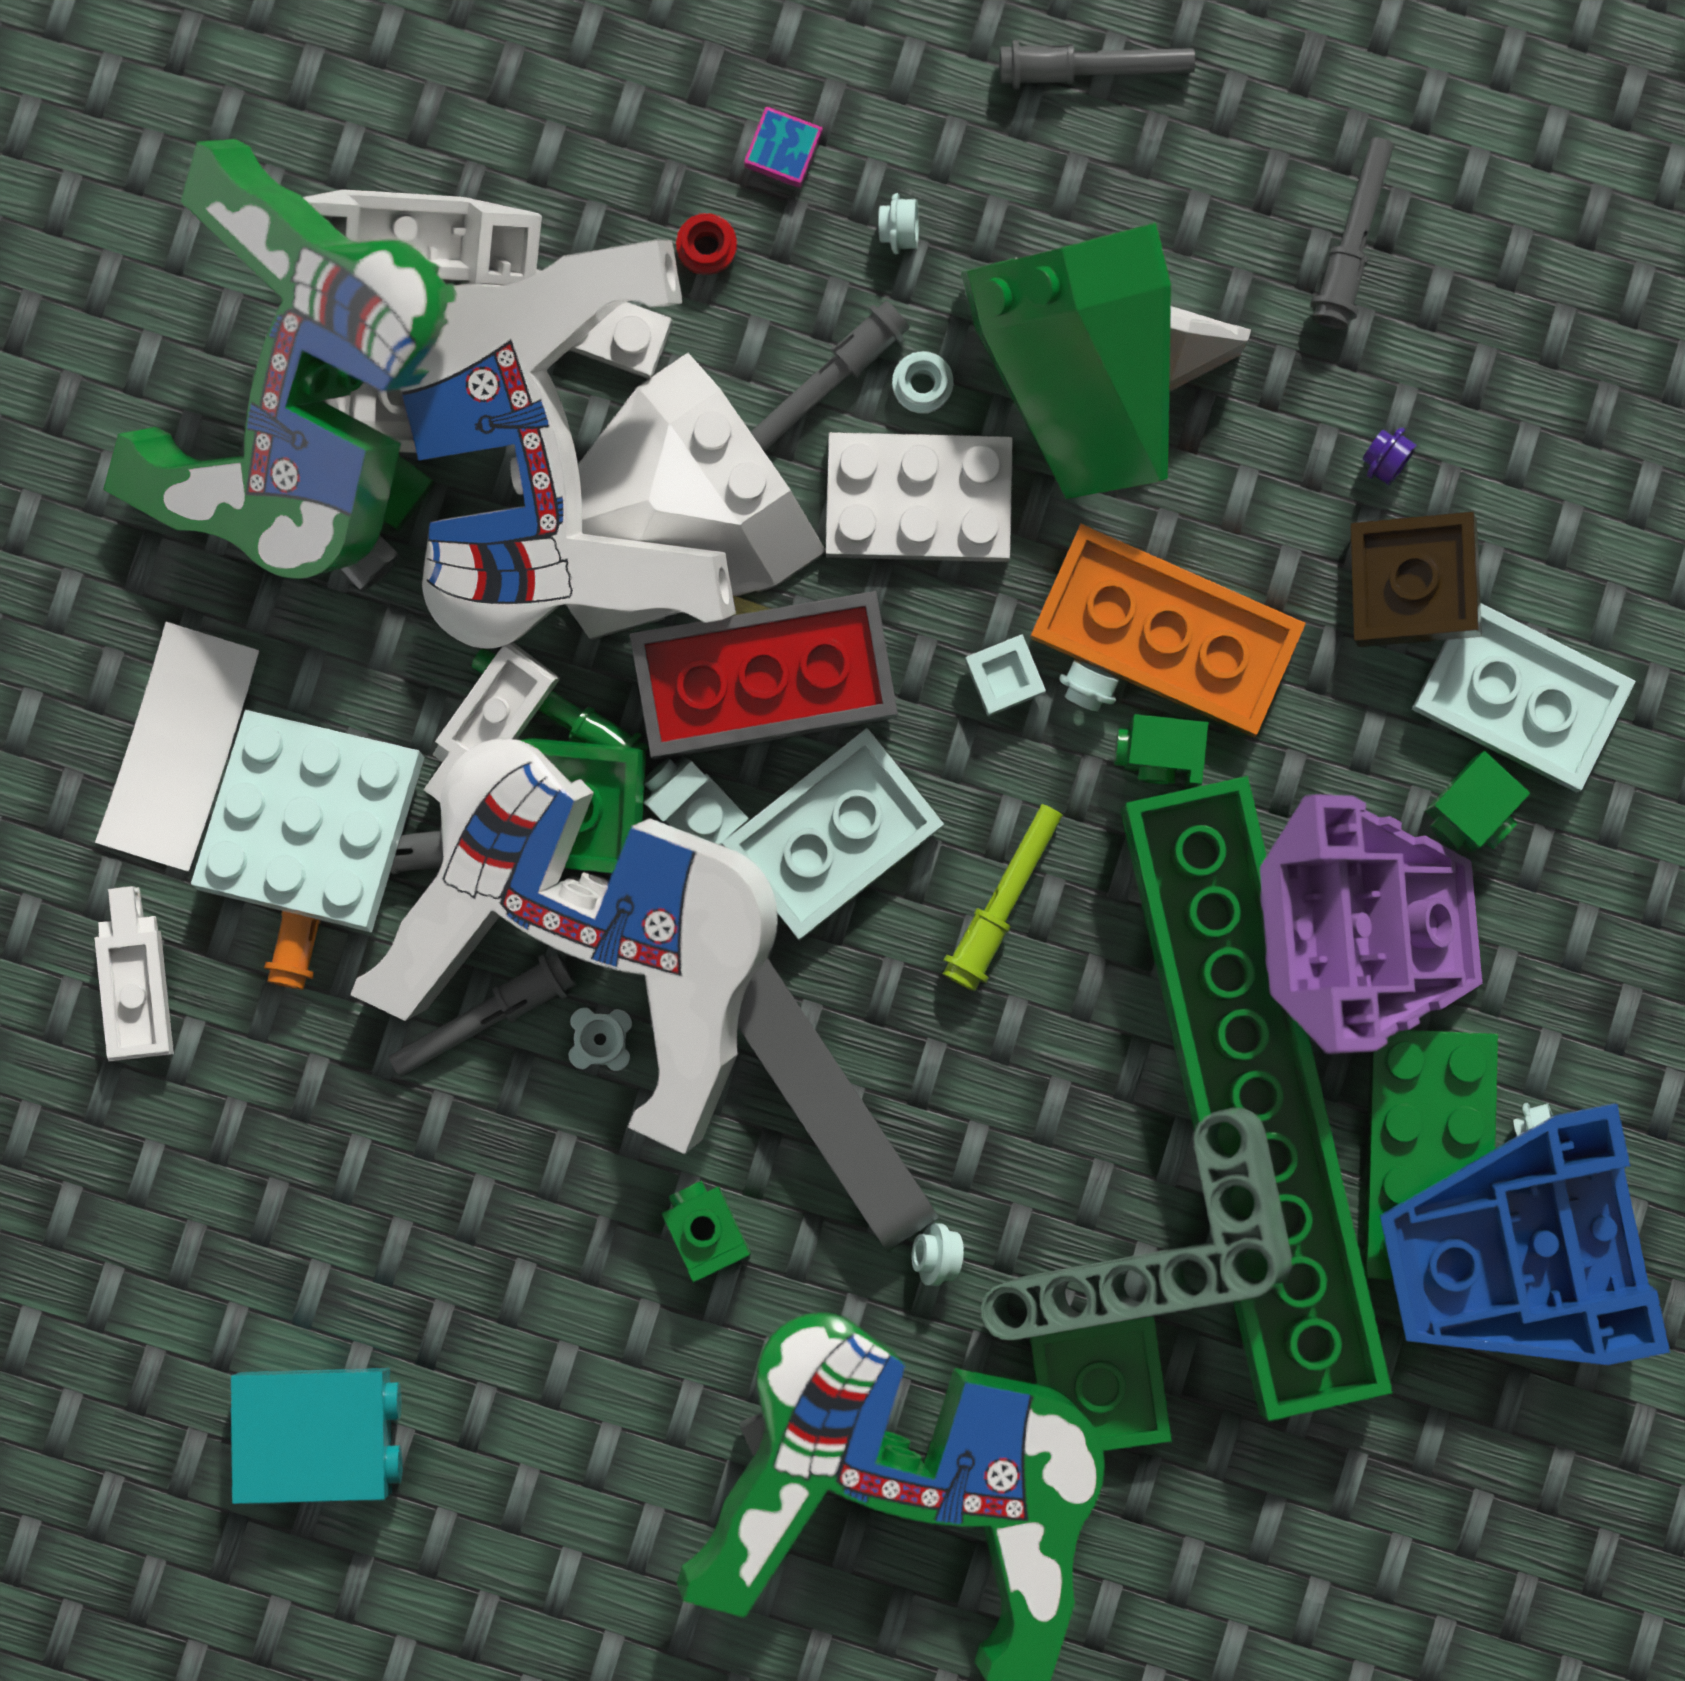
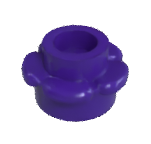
M1402 427L1397 429L1393 436L1383 429L1371 443L1362 458L1363 461L1370 465L1367 471L1369 479L1377 477L1389 486L1406 466L1417 448L1415 443L1403 436L1406 429Z

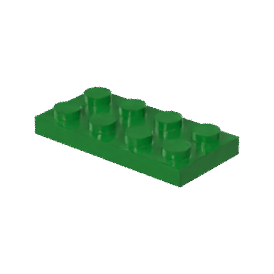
M1401 1030L1386 1038L1387 1044L1377 1050L1370 1051L1364 1253L1365 1278L1393 1279L1379 1215L1495 1149L1498 1034Z

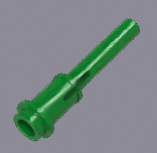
M482 648L474 658L471 667L483 674L496 654L487 648ZM554 691L550 692L538 709V711L568 729L571 734L568 739L572 742L646 749V759L650 753L649 745L643 742L644 735L637 732L631 735L597 713L591 706L583 711Z

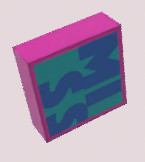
M766 106L744 160V167L801 189L823 134V128Z

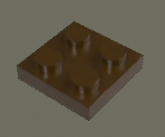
M1474 511L1350 523L1354 641L1358 647L1482 637L1477 518Z

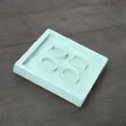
M245 710L191 885L200 891L372 932L424 756L419 750Z

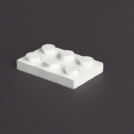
M829 432L826 557L1009 562L1012 437Z

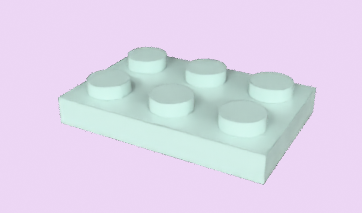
M1481 603L1482 637L1445 641L1412 710L1576 793L1581 791L1636 681Z
M866 728L723 841L722 844L724 847L746 856L760 868L773 890L777 914L800 941L941 829L944 823L869 729Z

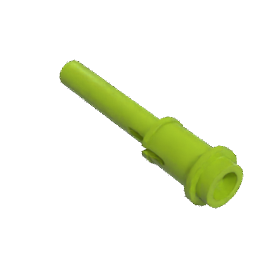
M1044 804L1040 806L985 910L976 908L974 917L953 956H945L943 961L947 963V966L943 972L944 976L974 992L980 982L986 984L989 977L984 973L1004 936L1011 929L1006 920L1063 817L1060 812Z

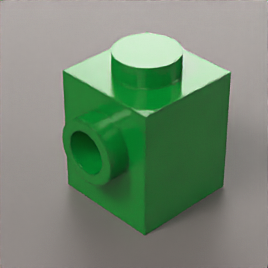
M1483 751L1462 769L1425 809V812L1435 820L1430 825L1431 830L1450 848L1458 851L1463 846L1470 853L1485 843L1491 849H1494L1517 825L1518 822L1510 815L1527 798L1530 792L1490 755Z

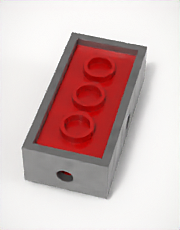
M876 591L734 615L723 620L699 621L630 633L650 754L654 761L896 719L898 715Z

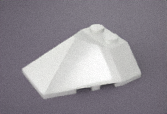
M338 190L303 197L343 236L352 241L367 242L394 239L413 246L429 261L440 266L438 276L445 285L492 284L502 286L521 281L536 274L542 219L539 213L457 196ZM364 382L360 388L352 391L350 396L325 400L327 404L401 442L399 452H416L401 388L383 392Z
M689 353L639 385L578 464L582 498L583 534L725 552L733 597L777 587L826 553L825 548L788 485L724 393ZM566 604L590 640L663 620L666 616L681 612L668 608H651L630 612L579 604Z

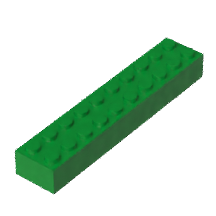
M1244 776L1125 803L1120 809L1194 1133L1198 1124L1206 1116L1230 1108H1243L1253 1112L1261 1120L1266 1133L1292 1256V1268L1288 1278L1280 1286L1255 1297L1233 1301L1259 1415L1271 1421L1391 1394L1392 1389L1309 1034L1270 993L1269 973L1266 968L1267 946L1264 911L1260 901L1262 890L1260 866L1267 855L1249 778ZM1224 1122L1218 1131L1219 1144L1226 1153L1236 1155L1242 1146V1136L1234 1124ZM1236 1185L1231 1194L1232 1206L1239 1215L1250 1218L1255 1210V1198L1248 1188ZM1249 1248L1244 1257V1266L1252 1278L1264 1281L1269 1273V1263L1260 1251Z

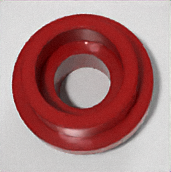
M711 213L698 214L689 218L679 229L676 238L677 253L684 266L692 272L701 275H713L726 269L733 261L737 251L736 234L732 226L724 218ZM706 236L714 238L719 244L717 250L710 255L699 253L695 245L700 238Z

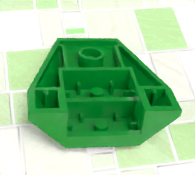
M1156 223L1017 259L1013 258L962 271L961 275L976 333L1065 498H1076L1161 482L1168 479L1171 282Z

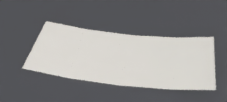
M169 622L165 623L135 727L95 843L189 872L228 757L259 650Z

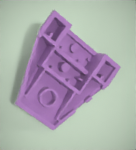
M1310 795L1303 798L1260 866L1262 888L1260 901L1264 911L1267 946L1266 968L1269 973L1270 993L1327 1053L1377 1050L1387 1044L1386 1038L1401 1030H1409L1419 1024V1018L1426 1013L1443 1009L1483 984L1472 863L1467 858L1427 836L1414 837L1401 830L1402 822L1391 816L1378 817L1365 810L1366 802L1355 796Z

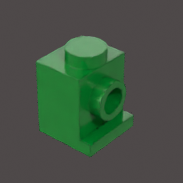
M1134 714L1129 721V729L1118 728L1114 765L1125 766L1124 770L1139 771L1138 781L1173 785L1175 784V775L1185 776L1184 789L1199 787L1203 781L1208 722Z
M699 1181L668 1196L673 1208L661 1214L693 1282L751 1254L720 1186L707 1191L703 1181ZM699 1216L709 1217L715 1224V1233L709 1240H698L691 1232L692 1222Z

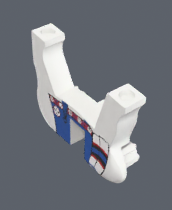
M653 240L564 256L541 272L507 285L467 284L454 286L456 288L455 302L448 303L445 311V317L449 323L443 327L438 342L417 367V369L428 370L429 373L419 385L401 388L418 460L514 444L517 457L511 459V478L517 494H523L525 506L430 522L422 589L426 605L439 626L449 635L467 645L477 648H497L518 640L563 604H579L630 612L651 608H668L690 614L703 622L723 620L736 614L725 552L582 533V498L575 448L562 403L547 372V369L619 305L631 300L642 302L649 307H664L683 303L672 240Z
M494 739L474 746L455 762L443 785L441 793L443 863L432 884L401 922L392 947L386 956L373 969L356 979L351 995L404 1021L422 1013L429 1008L500 916L536 939L565 953L609 968L645 974L659 1064V1082L651 1099L635 1110L628 1127L683 1154L687 1153L702 1141L737 1057L738 1017L745 990L751 978L766 960L774 942L777 928V906L769 881L760 868L746 856L671 826L648 819L631 827L610 880L597 874L584 872L580 879L572 876L558 883L594 792L581 779L570 783L538 749L522 741Z

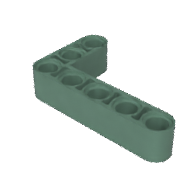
M1230 1108L1206 1116L1198 1124L1195 1131L1194 1147L1214 1241L1023 1276L993 1287L983 1299L981 1317L985 1327L1000 1339L1016 1340L1251 1298L1280 1286L1289 1276L1292 1268V1256L1266 1133L1261 1120L1253 1112L1246 1109ZM1224 1122L1234 1124L1242 1136V1146L1236 1155L1226 1153L1219 1144L1218 1131ZM1236 1185L1248 1188L1255 1198V1210L1250 1218L1239 1215L1232 1206L1231 1194ZM1249 1248L1260 1251L1269 1263V1273L1264 1281L1252 1278L1244 1266V1257ZM1188 1260L1199 1262L1205 1268L1207 1285L1203 1292L1192 1289L1185 1280L1184 1267ZM1128 1271L1138 1273L1145 1281L1147 1294L1143 1302L1133 1300L1125 1290L1124 1279ZM1069 1282L1078 1284L1085 1292L1087 1305L1083 1313L1073 1310L1068 1305L1065 1290ZM1011 1293L1019 1295L1025 1301L1027 1318L1024 1323L1015 1321L1009 1314L1007 1300Z

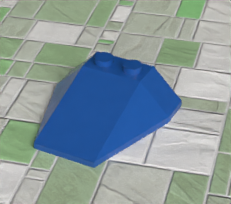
M1616 1103L1552 1116L1379 1215L1403 1330L1407 1341L1602 1365L1670 1353L1658 1293L1648 1283L1624 1167L1630 1166Z

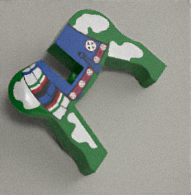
M236 139L197 142L181 203L282 298V303L273 319L262 347L252 383L245 427L244 456L213 460L194 459L185 454L176 445L171 434L158 427L120 433L117 436L103 490L175 530L198 531L223 538L239 547L256 564L279 576L307 578L352 566L369 554L380 535L401 442L323 401L350 396L351 392L360 388L364 382L383 392L419 385L429 371L417 369V367L438 342L443 327L449 323L445 317V311L448 303L455 302L456 288L453 284L445 285L438 276L439 265L429 261L420 251L405 242L394 239L355 242L343 236L301 195L274 181L259 164L250 146Z
M806 1314L782 1325L766 1342L759 1356L756 1368V1386L766 1431L763 1430V1437L758 1451L724 1501L718 1524L712 1536L693 1558L681 1566L676 1584L683 1601L745 1617L826 1491L830 1489L865 1506L908 1519L944 1525L984 1526L1001 1598V1614L992 1634L979 1645L974 1662L986 1681H1051L1075 1605L1073 1561L1077 1539L1084 1522L1097 1502L1104 1477L1102 1445L1097 1432L1089 1420L1069 1399L1053 1389L954 1368L929 1450L923 1463L921 1461L922 1457L919 1454L908 1450L911 1443L910 1440L898 1434L885 1431L905 1368V1364L891 1348L883 1342L875 1340L851 1320L836 1314Z

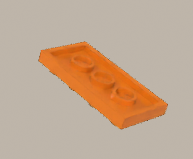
M1080 524L1030 639L1244 734L1255 737L1306 623Z

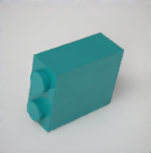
M390 1368L240 1372L232 1375V1504L384 1500L392 1494V1484L401 1483L403 1470L401 1446H391V1420H400L402 1398L400 1382H390Z

